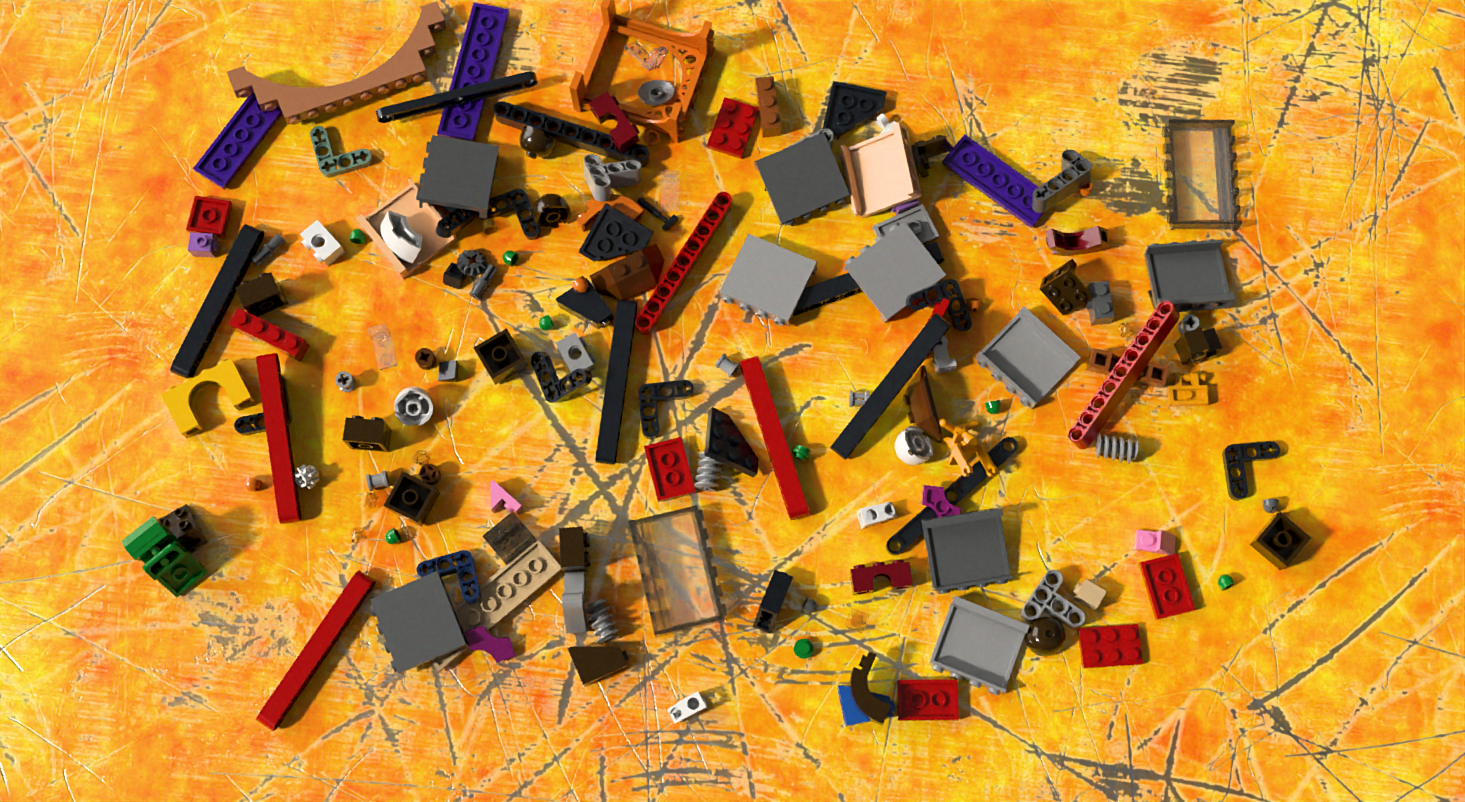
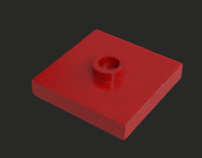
M195 195L186 231L213 234L215 237L224 238L233 203L227 200Z

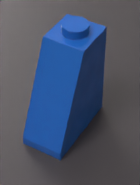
M839 685L837 691L845 727L872 722L856 708L850 694V687ZM871 692L878 700L891 705L886 719L894 717L893 713L896 712L894 700L890 701V696Z

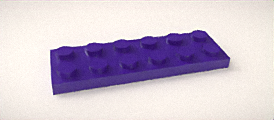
M252 93L200 158L193 170L225 190L283 114L280 106L272 111L262 112L255 93Z
M964 134L953 147L954 150L950 151L944 158L942 164L1032 228L1043 214L1037 213L1032 209L1033 191L1038 186Z

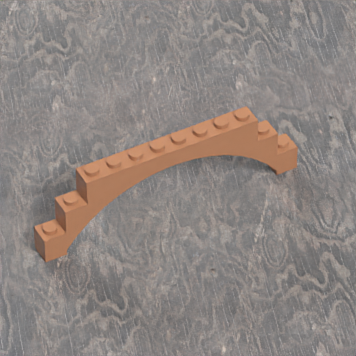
M437 1L421 6V14L417 24L402 47L378 68L349 82L325 87L287 86L260 78L247 71L245 66L227 71V75L237 98H246L255 93L262 112L272 111L280 106L287 125H295L304 119L316 118L324 112H333L339 107L351 106L359 100H368L374 95L386 94L394 88H403L409 83H417L424 80L427 74L421 58L430 57L437 52L431 33H438L446 28L445 19Z

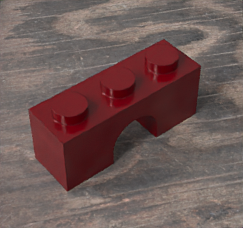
M608 91L589 102L590 110L600 124L607 120L617 122V126L609 131V134L614 144L622 153L640 141L638 136L640 132L634 123L631 125L628 121L630 118L624 109L620 110L616 97L614 95L610 96Z
M903 559L894 560L892 564L886 565L884 562H876L871 567H865V564L853 566L854 569H850L849 572L853 595L872 593L874 590L873 579L878 576L886 577L890 581L891 590L906 589L913 586L910 563L904 562Z

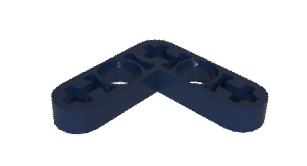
M461 550L425 560L418 564L416 571L420 578L435 572L434 565H436L442 577L454 573L458 574L461 593L466 603L475 604L481 599L475 562L469 551ZM464 557L467 558L466 563H462ZM443 562H450L449 568H440ZM425 568H428V573L424 574ZM465 574H473V578L471 580H463ZM468 587H472V590L474 592L473 597L469 596L470 591Z

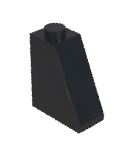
M587 278L588 288L585 292H577L572 287L556 298L559 308L597 329L607 327L614 319L612 311Z
M774 570L753 624L754 628L769 634L772 633L791 585L792 576L785 572Z

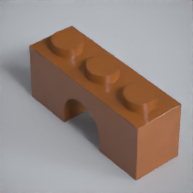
M774 76L755 78L757 104H759L762 138L781 136V122Z

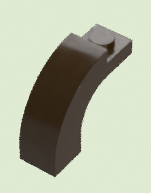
M868 652L867 656H862L858 665L862 667L861 670L856 667L852 669L849 682L850 694L859 712L870 721L882 726L891 705L875 698L868 688V674L876 657V654Z

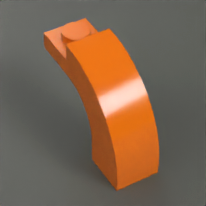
M610 194L608 201L600 202L593 198L585 203L587 212L584 211L578 216L577 225L584 232L596 221L605 203L638 222L644 217V212L633 200L622 195Z

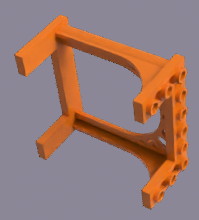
M603 0L601 4L603 25L584 75L575 71L569 87L574 111L579 113L582 112V109L591 111L589 102L598 97L590 94L589 91L612 31L657 44L669 50L680 63L682 82L679 90L669 102L659 107L641 109L619 103L618 107L620 110L624 109L630 118L628 121L631 124L634 123L637 126L669 135L671 141L678 143L679 138L684 136L685 122L690 120L691 105L696 103L697 89L702 87V75L707 72L709 67L707 61L714 54L715 47L713 45L715 39L713 36L715 30H712V22L705 20L702 29L698 32H674L617 15L615 0ZM679 51H682L684 54H683V55H679L678 52H679ZM693 56L696 58L693 64L687 65L684 63L687 57ZM688 69H692L690 75L686 73ZM669 107L673 108L670 117L666 114V109ZM657 112H662V117H663V118H661L660 115H655V114H656Z

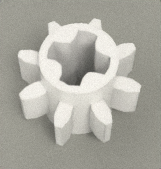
M303 464L294 473L296 484L303 489L305 487L311 489L319 481V473L311 465L306 467Z

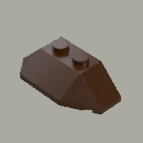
M656 243L604 267L589 277L599 294L614 299L626 300L657 285L665 260Z
M922 365L908 385L905 394H903L905 406H909V423H913V426L924 431L922 432L923 435L936 443H940L943 440V434L925 365Z

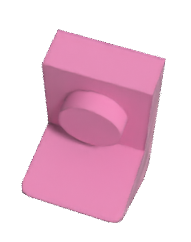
M493 480L490 483L491 511L493 513L496 512L505 502L503 506L510 513L515 511L519 515L523 510L522 505Z
M1137 530L1135 550L1167 555L1175 554L1176 536L1164 530L1158 532Z

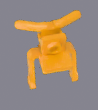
M946 419L940 420L939 424L954 434V436H944L943 438L948 447L951 448V455L947 461L948 464L959 465L962 475L969 477V473H973V468L968 460L971 454L975 452L988 476L994 477V473H998V468L992 462L985 447L981 443H977V438L968 432V430L979 426L978 420L959 425L952 424Z

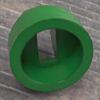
M359 228L354 229L350 234V242L355 244L365 243V233Z
M508 250L503 253L502 258L507 265L513 267L518 261L519 254Z
M549 314L541 317L539 320V326L544 331L554 329Z
M1000 400L985 403L987 412L997 414L1001 409Z
M396 528L390 529L385 534V541L388 544L394 545L402 541Z
M1223 574L1218 578V585L1222 591L1229 589L1236 583L1227 574Z

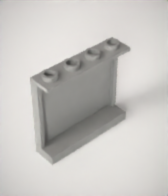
M905 221L901 224L897 222L890 227L889 230L891 232L887 235L882 233L874 240L876 243L871 247L866 245L859 251L861 254L856 258L853 255L846 260V265L843 268L844 271H848L881 314L880 318L884 323L907 306L906 298L908 295L936 284L946 276Z
M748 234L720 290L721 299L729 305H738L743 311L755 312L762 319L769 318L774 320L773 322L779 326L786 325L789 327L790 319L812 274L815 275L817 262Z
M1025 306L976 356L977 363L982 368H987L996 381H1001L1009 393L1015 394L1019 398L1020 403L1030 409H1033L1081 358Z
M954 596L928 665H931V669L939 673L946 671L951 673L950 677L960 681L962 678L970 681L969 684L977 688L983 686L988 688L989 693L999 696V694L1006 693L1009 677L1030 625Z

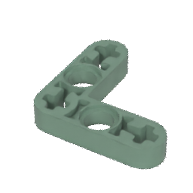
M316 126L310 132L317 163L322 175L330 178L366 168L373 162L371 152L365 148L334 156L325 128ZM319 132H321V134H322V135H321V138H322V141H323V142H321V143H320L319 139L317 138V136H318L317 133H319ZM327 148L329 151L327 155L321 156L319 155L320 149ZM362 155H366V161L362 160ZM350 159L351 164L348 167L341 166L343 160ZM327 165H330V171H326Z

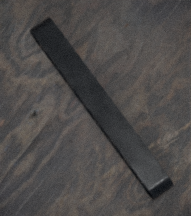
M504 101L497 102L493 107L495 118L501 124L520 130L523 129L524 125H528L544 131V134L548 136L547 138L551 135L558 142L618 161L636 160L641 163V167L647 166L650 162L649 150L644 145L635 143L627 149L626 153H621L609 134ZM500 111H507L505 114H499ZM518 116H523V117H524V118L521 119V120H516V118H517ZM537 121L541 122V123H540L539 125H537V126H536V125H533V123H535V122H537ZM552 127H558L556 131L550 130ZM571 132L576 133L574 136H568ZM587 138H593L591 142L585 141ZM605 143L611 144L609 147L602 146ZM639 154L645 155L644 158H638L637 156Z
M248 224L242 226L172 362L171 373L186 379L194 376L237 292L235 287L240 286L252 263L251 258L257 253L263 241L264 231Z
M938 242L924 245L937 264L945 261ZM849 273L805 288L792 316L863 291Z
M620 299L617 301L596 449V463L611 465L616 463L637 313V301Z
M938 313L932 316L833 442L830 449L844 460L850 456L952 325Z

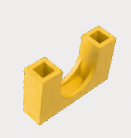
M231 358L220 361L217 366L207 368L200 375L187 378L181 385L170 387L165 393L161 394L180 433L185 438L204 429L194 409L195 398L202 389L213 385L223 387L233 406L238 411L256 402L237 364Z

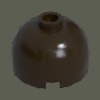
M524 125L519 138L522 149L526 151V156L532 159L550 155L555 149L558 140L551 135L547 138L548 136L544 134V131L528 125Z
M547 193L538 198L534 203L533 217L535 223L540 228L553 229L557 228L558 224L562 221L565 224L571 218V210L566 199L561 195Z
M1045 616L1037 618L1029 624L1030 626L1025 637L1026 644L1033 653L1046 657L1053 656L1062 649L1065 644L1066 634L1064 627L1059 621Z

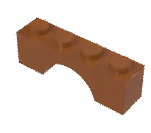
M1093 348L1089 354L1086 370L1109 375L1121 357L1116 356L1112 352ZM1149 362L1135 382L1162 388L1166 384L1169 366Z

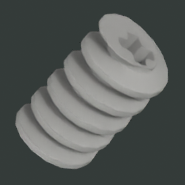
M1099 433L1095 448L1096 457L1099 458L1101 453H1103L1104 459H1107L1110 454L1112 461L1115 460L1116 456H1119V462H1122L1125 457L1127 464H1129L1132 459H1136L1139 443L1135 440L1132 444L1130 439H1127L1124 443L1122 437L1116 440L1115 436L1109 439L1106 434L1101 439V434Z
M704 449L699 454L702 460L698 461V465L701 467L697 468V473L700 475L696 476L695 479L698 482L694 484V487L702 491L715 492L716 490L713 487H718L719 484L714 482V480L720 479L716 472L722 471L717 465L722 463L705 456Z
M608 599L595 601L587 606L589 608L586 610L587 614H592L588 618L589 621H595L591 627L592 629H597L594 635L600 636L597 639L598 644H603L619 637L615 636L619 628H612L617 622L609 620L614 614H607L611 606H604Z

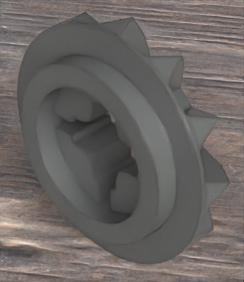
M473 248L468 251L464 250L458 256L457 266L466 275H480L487 267L486 255L481 254L480 250L474 251ZM476 258V262L469 266V260Z

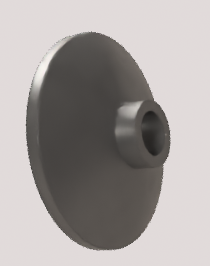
M651 80L640 86L638 97L645 104L653 106L662 105L674 97V87L664 80Z

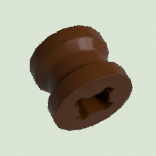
M421 348L416 352L415 360L421 369L430 370L435 366L436 357L430 349Z
M425 464L421 467L419 475L423 482L432 486L440 481L441 473L435 465Z

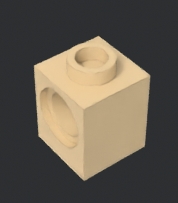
M1085 579L1082 583L1078 582L1075 586L1073 599L1094 611L1098 608L1107 591Z

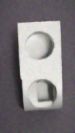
M945 336L942 337L931 351L936 374L954 371L957 366L955 358H949L947 350L948 340Z
M893 502L861 508L857 512L861 529L897 518Z
M697 691L667 710L674 724H677L709 707L701 692Z

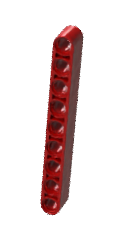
M720 192L716 195L636 319V327L640 334L648 335L654 330L731 211L732 197L728 192ZM725 200L728 202V204L721 205L719 204V202ZM712 215H716L719 218L717 220H711L709 217ZM702 230L709 232L707 235L700 234ZM696 245L699 247V249L693 251L690 249V247ZM686 260L689 264L682 266L680 262ZM676 275L679 279L672 281L670 277ZM662 291H668L669 295L663 297L660 295V293ZM653 306L660 308L657 312L650 311V308ZM643 321H647L650 323L649 326L645 328L641 327L640 324Z
M1163 301L1156 307L1069 430L1068 438L1078 449H1086L1091 445L1178 322L1180 313L1170 301Z
M277 353L260 355L256 357L278 519L280 524L301 521L302 516L298 487L294 475L295 466L280 361Z
M757 355L740 360V368L790 520L809 515L808 506L759 357Z
M360 570L353 575L256 718L258 722L272 731H275L280 726L374 588L376 580Z

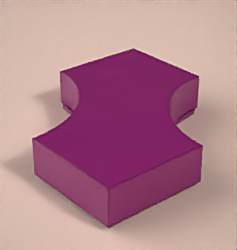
M923 485L921 504L933 509L937 517L961 514V508L955 507L947 501L944 495V487Z
M484 625L464 631L471 651H486L493 656L496 663L515 656L509 637H495L487 632Z

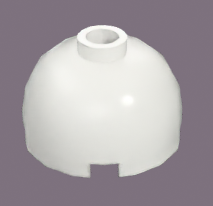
M412 386L403 389L395 399V415L401 423L407 426L424 424L430 419L433 412L431 396L420 387Z
M909 426L900 432L895 441V451L898 458L908 465H920L929 460L933 455L931 440L929 437L925 438L921 434L924 431L916 426Z

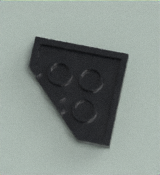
M833 81L822 129L831 130L834 136L837 137L844 135L883 111L887 91Z
M605 203L579 253L595 262L644 249L647 247L654 231Z
M712 407L708 411L704 455L746 475L755 477L758 474V457L731 417Z

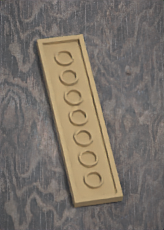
M538 539L480 586L481 599L478 603L468 604L463 600L454 607L463 632L484 625L487 632L490 631L562 570L559 563ZM469 647L454 650L431 660V663L441 672Z

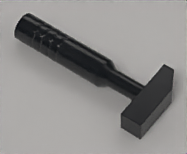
M643 197L638 199V204L656 218H660L665 222L662 226L663 231L669 230L678 221V217L674 214L670 219H667L662 215L661 211Z

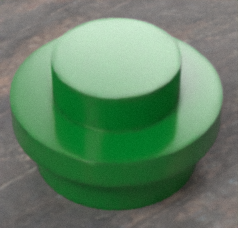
M796 445V448L792 450L794 458L800 461H805V459H810L811 450L804 446Z
M800 639L794 645V653L801 659L809 658L813 653V644L808 639Z

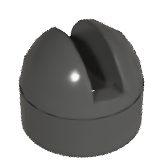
M1262 500L1263 510L1267 513H1275L1279 507V500Z
M808 596L801 610L808 614L814 613L818 608V604L813 598Z

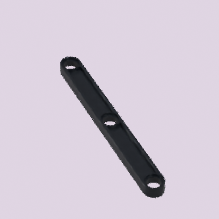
M528 71L385 106L376 110L378 122L388 123L535 86L538 80L535 72Z
M1006 437L988 452L997 468L1017 450V441L1012 437ZM1011 442L1014 446L1013 450L1006 451L1003 448V443ZM980 460L972 466L973 473H969V477L961 475L944 490V495L951 505L955 506L988 477ZM954 491L957 494V499L950 501L947 498V492ZM926 506L887 541L886 551L893 556L902 553L923 534L921 520L936 518L937 514L935 511ZM897 541L900 544V549L895 552L889 548L890 542Z

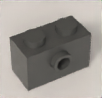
M1109 282L1089 283L1087 288L1091 291L1093 297L1085 303L1086 309L1089 311L1091 326L1110 324L1114 318Z

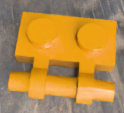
M1174 372L1173 374H1168L1166 382L1174 383V386L1167 387L1168 406L1208 405L1207 385H1199V381H1205V374H1198V372H1190V374ZM1190 381L1191 385L1182 386V382Z

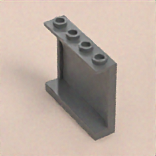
M824 132L756 160L753 163L756 170L758 169L780 221L778 222L779 225L783 223L785 226L790 225L799 216L802 219L812 215L811 211L816 209L819 212L830 208L828 204L835 202L836 205L846 201L845 197L850 195Z
M432 135L431 142H427L426 146L428 158L424 157L423 161L425 172L420 175L422 187L417 190L416 200H419V208L423 207V203L480 211L479 217L487 219L499 156V146Z
M1209 239L1198 242L1192 240L1185 243L1171 242L1169 244L1154 243L1147 246L1144 258L1155 309L1163 301H1170L1179 312L1228 309L1232 307L1236 299L1235 294L1229 291L1220 251L1223 243L1222 240Z
M991 508L921 520L932 589L934 591H938V594L949 593L950 589L958 588V591L970 589L969 586L977 585L979 588L989 586V582L996 581V584L1008 583V579H1013V576L1010 575L1001 516H1003L1002 508Z
M438 571L370 599L372 603L369 606L373 617L376 616L379 623L376 626L380 635L385 637L386 642L383 644L388 654L391 653L393 658L391 665L394 672L398 671L399 674L404 675V672L459 648L469 647L442 576Z

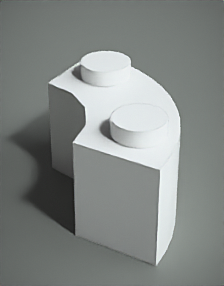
M388 210L380 226L382 238L401 260L413 263L421 250L422 235L410 228L406 216Z

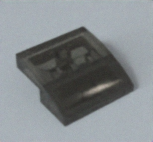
M514 512L507 515L482 536L506 565L537 541Z

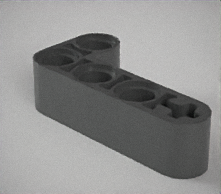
M1065 150L1061 157L1062 172L1033 191L1032 209L1037 213H1044L1086 185L1091 178V163L1075 150Z

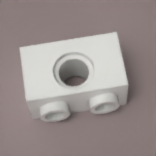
M318 220L300 233L304 239L302 244L308 250L312 249L315 252L313 256L320 264L324 262L329 266L345 253L342 246ZM320 242H325L322 247H317Z

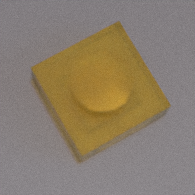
M851 607L844 627L862 634L869 614Z

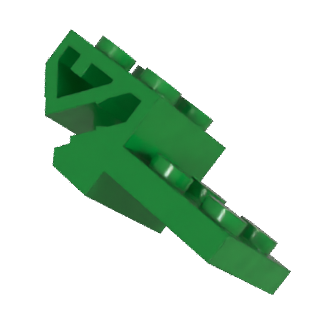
M154 515L121 541L134 560L145 563L142 569L153 580L160 582L176 598L208 573L207 569L181 545L179 539Z

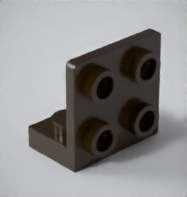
M943 135L934 136L928 141H917L914 145H911L915 167L922 178L930 176L928 169H931L928 158L954 150L948 138Z
M1073 259L1043 277L1040 286L1042 293L1062 315H1066L1093 297L1091 291L1076 276L1077 264Z
M188 504L158 519L179 539L181 545L188 552L207 542L205 535L196 526Z

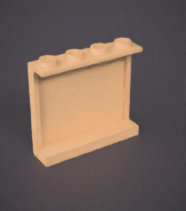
M899 122L893 124V130L849 148L844 145L840 146V157L845 167L844 176L848 182L847 189L852 202L851 210L858 217L865 218L922 196L906 126Z
M408 179L409 185L370 214L364 217L361 213L356 217L359 225L402 279L409 276L457 240L455 234L449 238H442L436 234L437 223L445 216L439 209L435 210L433 207L435 204L423 203V207L419 208V200H416L417 190L421 189V186L418 182L413 183L411 179ZM388 210L406 216L410 228L422 235L421 250L413 263L401 260L382 238L380 226Z

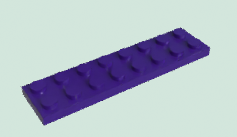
M473 2L449 91L491 81L507 24L509 9ZM486 98L444 108L437 135L474 142Z

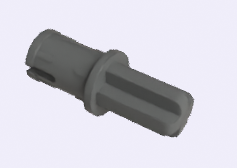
M277 233L266 245L263 244L264 247L251 258L257 266H260L271 255L274 256V252L286 241Z
M489 264L481 277L477 278L478 281L471 292H469L470 296L480 300L486 288L490 287L489 283L498 271L494 265Z

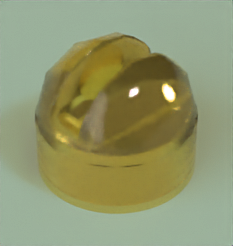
M487 218L482 222L483 233L489 235L497 231V225L493 219Z
M1126 322V325L1122 323L1119 326L1120 337L1128 338L1135 334L1131 323Z
M419 450L414 454L413 460L418 466L422 467L430 463V456L425 450Z
M355 527L351 530V542L360 543L367 539L366 532L362 527Z

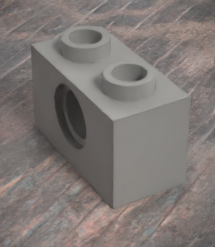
M575 332L555 343L570 373L578 368H585L590 370V372L595 370L593 363L596 361L591 352L587 354L584 348L587 345L582 336L578 338ZM575 352L582 354L578 359L572 358V355Z

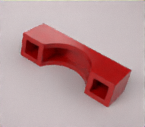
M237 308L229 322V325L235 331L249 338L258 339L299 362L302 361L310 347L305 339L240 308Z

